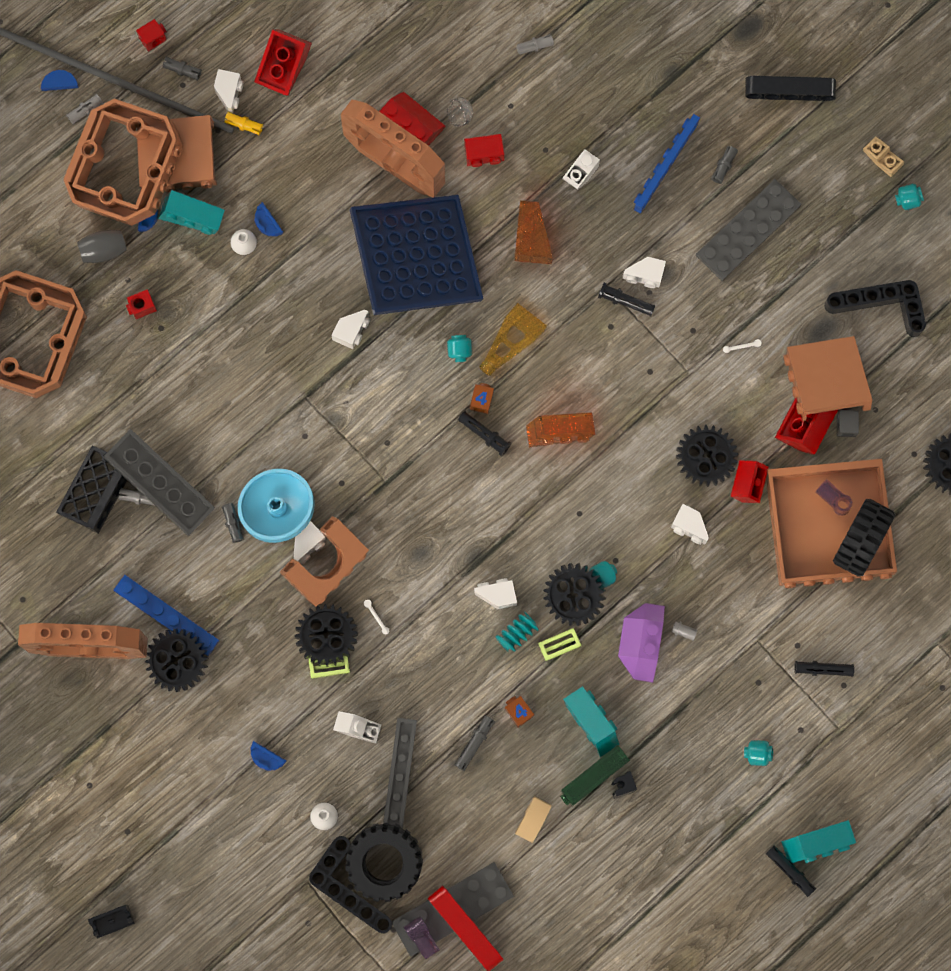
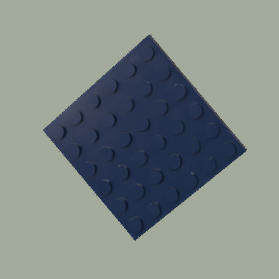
M459 195L354 206L350 208L373 315L481 302L484 299Z

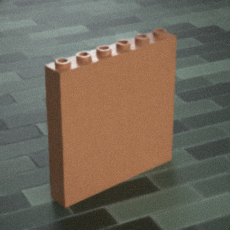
M882 459L768 469L766 483L779 586L785 585V588H794L796 584L814 586L816 585L815 582H823V585L834 584L836 580H842V583H849L857 578H861V581L873 580V577L878 576L881 579L892 578V575L897 572L891 525L863 576H856L835 565L833 562L865 499H872L889 508Z

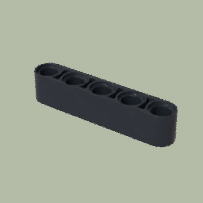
M748 76L745 78V97L748 99L833 101L836 99V80L834 78Z

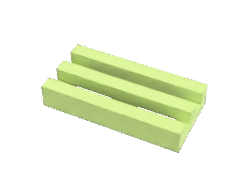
M574 628L538 643L545 661L581 647ZM567 635H573L572 638L564 640L546 649L544 648V645L549 644ZM573 641L576 642V644L571 645L553 654L547 655V652H550Z
M344 655L343 663L338 662L336 666L332 663L329 664V667L326 664L313 666L310 658L311 679L350 673L348 657ZM345 666V669L314 673V670Z

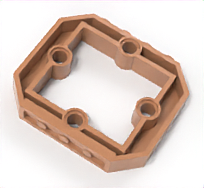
M112 99L91 110L63 180L72 202L78 207L133 226L155 215L156 211L160 208L161 198L168 188L170 176L175 171V163L182 153L183 144L174 122L167 116ZM111 120L126 125L128 132L139 140L146 139L149 134L162 138L153 162L146 168V179L135 205L123 201L122 194L111 186L103 187L100 192L84 187L93 164L100 162L104 157V150L101 144ZM141 125L140 130L136 131V128ZM160 171L159 176L155 177L156 172ZM113 194V198L108 201L109 196Z
M353 99L349 102L341 113L343 135L360 153L418 193L434 198L445 184V163L427 144L369 104Z
M16 270L0 278V314L9 292L27 297V301L35 310L40 311L45 309L47 305H51L68 311L60 334L53 335L49 340V346L53 353L44 377L22 371V367L13 357L4 358L0 363V387L38 398L61 387L87 316L72 288ZM36 296H42L39 302H33ZM64 342V346L62 348H56L57 343ZM10 365H15V369L12 372H7V368Z
M55 623L19 625L18 645L28 653L57 657L111 659L147 657L148 638L140 629L109 625Z

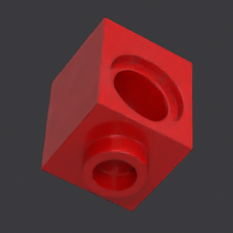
M155 19L136 30L138 38L148 52L167 40L165 27L162 23L158 24Z
M148 289L127 297L129 304L126 305L129 315L133 314L135 319L157 311ZM138 302L145 303L142 308H135Z

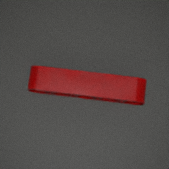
M443 885L428 897L431 904L487 971H491L504 960Z

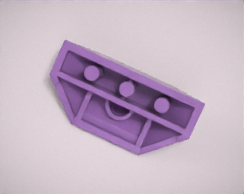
M645 603L624 617L618 657L634 680L653 683L659 655L665 606Z

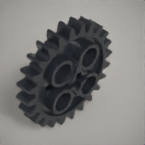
M705 425L703 430L697 426L696 432L690 429V436L684 434L683 437L686 441H679L682 447H677L676 451L681 454L676 455V459L681 460L677 463V466H683L680 473L687 472L685 479L692 477V484L698 480L699 486L706 482V486L709 487L711 482L717 486L718 479L723 483L725 481L724 476L730 478L731 474L729 471L734 472L735 470L732 465H737L738 463L733 458L738 457V453L733 452L737 446H731L734 439H727L729 433L722 435V428L717 432L714 425L711 430H708V426ZM711 439L715 445L709 447L705 444V440ZM696 449L699 455L693 457L689 454V450ZM704 452H705V454H710V455H711L710 458H708V457L704 458V457H703ZM722 455L725 458V462H717L715 456ZM706 465L709 468V472H701L699 466Z
M950 433L948 439L942 435L941 441L936 439L934 441L935 445L930 444L929 449L931 451L925 452V455L929 458L923 459V462L928 463L923 469L929 470L925 477H932L929 483L936 482L935 489L941 486L942 493L949 490V495H951V478H945L942 472L948 471L951 475ZM940 452L946 453L948 460L941 459Z
M569 563L568 569L565 565H562L561 571L558 568L554 570L556 575H549L552 581L545 582L549 586V588L543 590L548 593V596L543 599L549 600V603L545 606L552 607L549 613H556L555 620L561 617L562 624L567 620L569 621V626H572L574 621L577 626H580L581 620L584 624H587L588 618L594 620V614L599 615L601 613L597 608L604 607L600 603V601L606 600V597L601 596V593H604L606 589H600L604 582L597 581L600 575L593 576L594 569L589 572L587 571L588 565H585L582 569L580 563H577L575 568L572 563ZM580 579L585 580V589L579 586ZM561 581L567 583V591L561 589ZM571 593H578V596H572ZM583 598L589 601L588 608L582 605ZM564 600L570 603L569 610L564 608Z
M324 604L323 609H320L317 605V611L315 612L310 608V615L308 616L303 613L305 620H298L301 627L295 628L299 632V634L295 635V639L299 640L296 642V646L301 647L299 649L300 654L306 652L304 659L306 660L311 657V664L317 660L319 666L322 665V662H325L326 666L329 667L331 661L336 666V660L338 659L343 663L344 655L350 657L348 650H355L351 644H357V639L353 638L358 636V632L353 631L357 628V625L351 624L354 621L353 617L347 619L348 611L342 614V607L336 611L334 604H332L330 609H327L326 604ZM334 622L341 624L338 629L331 628V624ZM314 623L322 625L318 630L312 629L311 626ZM325 632L329 633L328 638H324ZM334 641L342 643L338 648L332 647L331 644ZM314 642H321L322 646L314 649L312 644Z
M177 628L173 629V633L170 630H166V636L163 633H159L160 640L153 638L152 640L155 645H148L152 651L147 652V656L150 659L146 660L145 663H149L150 667L146 671L152 670L153 672L149 677H156L154 684L162 682L161 689L168 685V691H172L174 687L176 692H180L181 687L184 691L188 690V685L191 688L195 687L194 681H201L198 676L205 675L202 668H208L207 665L203 664V661L209 660V658L203 657V654L207 652V650H201L204 643H197L199 637L192 638L193 632H189L186 635L185 629H181L180 633ZM178 641H180L183 644V650L181 652H179L176 649V644ZM188 650L191 651L189 655L178 660V663L170 665L166 670L162 669L165 665L173 662L176 659L175 657L184 655ZM162 652H165L167 655L166 662H162L160 659ZM188 658H191L194 662L191 669L186 665ZM172 668H174L177 671V677L175 679H173L170 675V671Z

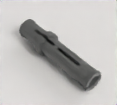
M486 715L484 716L477 729L473 730L472 733L474 734L454 764L456 767L465 771L483 740L486 741L487 734L496 721Z

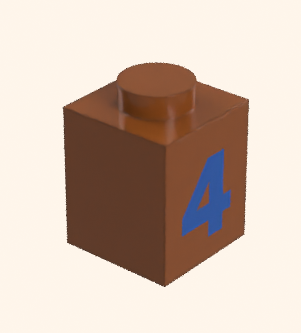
M485 383L475 384L470 410L489 414L494 388Z
M513 696L506 702L507 706L504 709L518 728L534 717V713L521 696L518 698Z

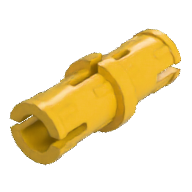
M227 112L224 123L236 126L241 131L246 130L257 135L261 134L263 124L249 120L246 116L241 117Z

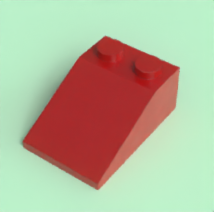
M280 29L272 30L254 82L288 96L307 59L312 43Z

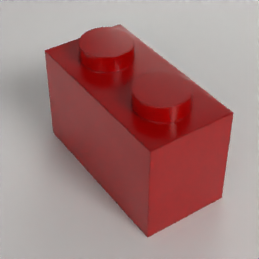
M501 134L464 139L467 166L480 167L486 163L496 165L504 161Z
M739 460L731 497L742 503H760L769 467L758 461Z

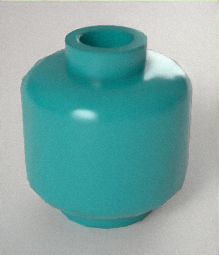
M916 184L900 187L898 195H895L897 205H902L904 210L920 207L921 201H924L921 187H917Z
M466 335L451 336V339L447 341L448 357L455 359V362H465L466 358L472 356L471 339L467 338Z
M602 561L589 569V571L594 569L593 576L600 575L597 580L598 582H604L600 589H604L616 581L617 569L613 564Z
M751 740L748 747L744 748V758H748V762L752 766H767L770 761H773V746H770L769 742L765 740Z

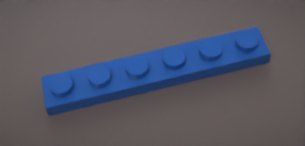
M693 114L691 119H686L682 126L684 130L681 134L677 133L672 142L674 143L671 149L668 148L664 153V161L662 164L658 163L653 171L655 175L652 179L648 178L643 187L645 188L642 194L639 193L635 198L634 203L636 205L634 210L641 214L692 135L700 120V117Z
M126 575L122 577L114 588V592L173 632V629L177 628L179 633L181 629H185L186 635L189 632H193L192 638L198 636L197 643H204L201 650H207L204 653L206 656L209 657L219 643V640Z

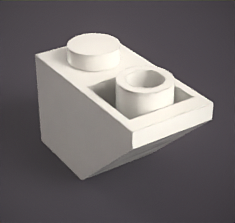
M218 69L214 84L215 92L226 110L233 113L234 109L238 108L239 98L237 97L238 93L242 92L244 81L241 80L239 73Z
M584 149L564 175L563 180L578 190L597 170L600 159Z
M646 257L625 269L623 279L632 284L637 282L643 283L648 288L659 287L666 261Z
M362 310L340 318L332 333V340L351 349L354 348L355 344L359 345L362 339L361 332L363 328L366 329L371 319L369 318V312Z
M682 504L671 528L678 535L684 536L685 534L691 537V541L696 544H706L709 537L700 512Z
M311 521L301 533L295 536L294 559L301 564L306 563L311 558L310 554L313 551H319L325 546V536Z
M507 578L499 579L496 581V584L489 585V582L478 584V587L474 588L476 596L496 609L517 606L512 580L508 581Z
M339 711L333 730L376 743L381 724L355 714Z

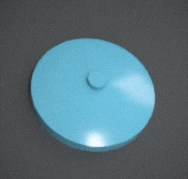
M287 469L267 470L253 477L243 488L238 500L239 519L246 531L258 540L269 543L287 541L301 533L309 524L314 513V495L307 481L299 474Z

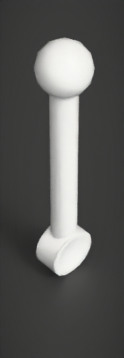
M757 339L752 343L732 347L724 346L723 351L729 353L731 350L751 346L760 347L762 342Z
M365 600L364 606L366 608H369V610L381 626L382 633L388 634L389 628L385 627V625L383 624V622L371 606L372 602L370 600Z

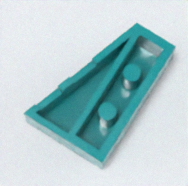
M171 190L164 198L158 219L212 235L219 230L225 210Z
M582 686L563 699L579 727L581 726L588 740L596 747L600 758L620 745L615 732L618 730L612 720L608 721L605 715L607 714L602 706L595 704L594 701L596 699L590 690L586 691Z
M847 820L781 841L786 858L791 863L805 860V863L817 860L816 856L820 854L824 858L833 855V850L836 849L839 850V853L849 850V845L855 844L856 840L850 822Z

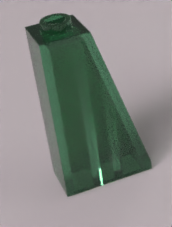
M617 745L560 791L562 793L560 798L566 805L570 804L573 807L628 764L630 759Z

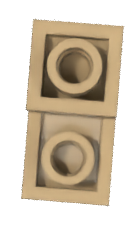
M877 137L863 148L867 156L890 177L904 165V161L892 153L890 147Z
M534 796L515 834L533 843L552 805Z

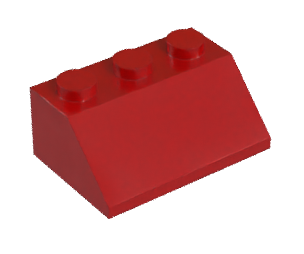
M405 92L392 97L379 111L428 146L446 127Z
M795 398L775 438L801 452L815 455L838 410L807 414L806 421H803L802 415L797 412L796 404L798 401Z

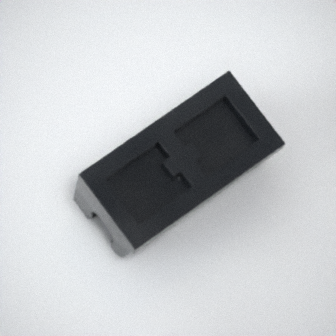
M631 771L615 778L611 785L618 784L617 787L619 788L612 794L614 799L634 793L637 790Z
M128 905L120 906L88 919L89 925L92 926L94 931L93 935L97 939L135 924Z

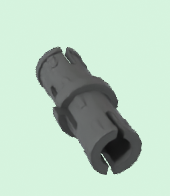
M169 57L165 58L166 62H163V68L177 72L180 76L185 75L197 81L200 77L198 75H201V69L187 65L184 61L179 62Z
M727 146L724 155L718 160V166L711 177L714 182L722 184L738 152L736 148Z
M228 503L221 506L226 520L225 525L229 529L232 543L243 541L244 537L239 525L241 522L235 513L234 504Z

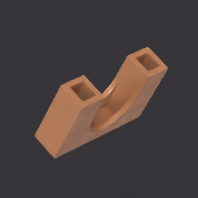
M333 516L320 531L336 548L337 561L334 568L325 575L313 576L298 561L292 558L279 572L314 606L322 604L331 590H335L340 585V581L351 574L353 567L363 561L366 553L369 551L339 519Z

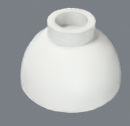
M240 229L231 237V247L237 254L247 255L256 248L257 239L250 230Z
M319 803L312 809L310 819L317 829L328 830L336 824L338 813L333 805Z

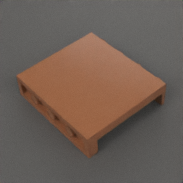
M205 115L171 119L174 122L183 146L182 153L175 163V171L169 178L166 192L175 191V189L192 190L194 187L207 189L217 185L214 173L212 137L214 121L212 117ZM149 134L143 140L137 139L139 186L141 189L146 179V168L153 162L162 139L153 134ZM160 171L156 172L155 177L159 176Z
M854 336L787 347L784 363L785 366L789 367L788 378L790 382H793V397L797 398V412L802 415L803 421H806L807 414L862 406L863 411L871 410L873 400Z

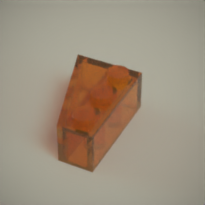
M520 200L514 261L552 264L553 257L539 202Z
M592 412L538 416L526 425L529 448L559 443L567 444L574 441L584 443L590 441L589 439L596 435Z

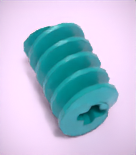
M524 612L525 616L522 614L518 616L520 622L515 619L512 621L514 627L507 625L508 632L505 630L501 631L503 637L495 636L507 652H509V649L515 652V644L521 647L520 639L527 641L526 634L533 636L531 629L539 631L535 621L526 612Z

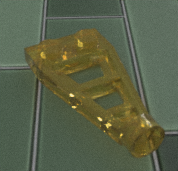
M517 303L505 317L485 360L479 365V368L486 375L491 376L495 370L533 344L547 328V325ZM512 326H515L525 334L524 339L516 344L507 339V333ZM502 342L511 349L504 357H500L495 353Z

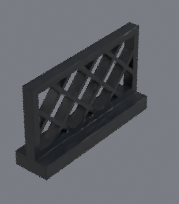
M92 445L56 513L99 534L120 495V489L125 486L127 479L116 469L109 471L107 466L109 462L103 458L107 452ZM94 453L101 454L103 461L93 464L92 457ZM104 464L106 473L96 476L94 468ZM91 469L93 478L84 481L82 475L85 471ZM108 477L109 483L107 486L100 488L98 480ZM95 481L97 490L87 493L85 484ZM82 486L84 495L75 497L73 493L75 488ZM99 494L100 499L98 503L91 505L89 497ZM86 498L88 507L78 510L76 501ZM73 503L74 512L69 514L63 512L66 505ZM89 510L91 516L86 523L81 520L80 513Z

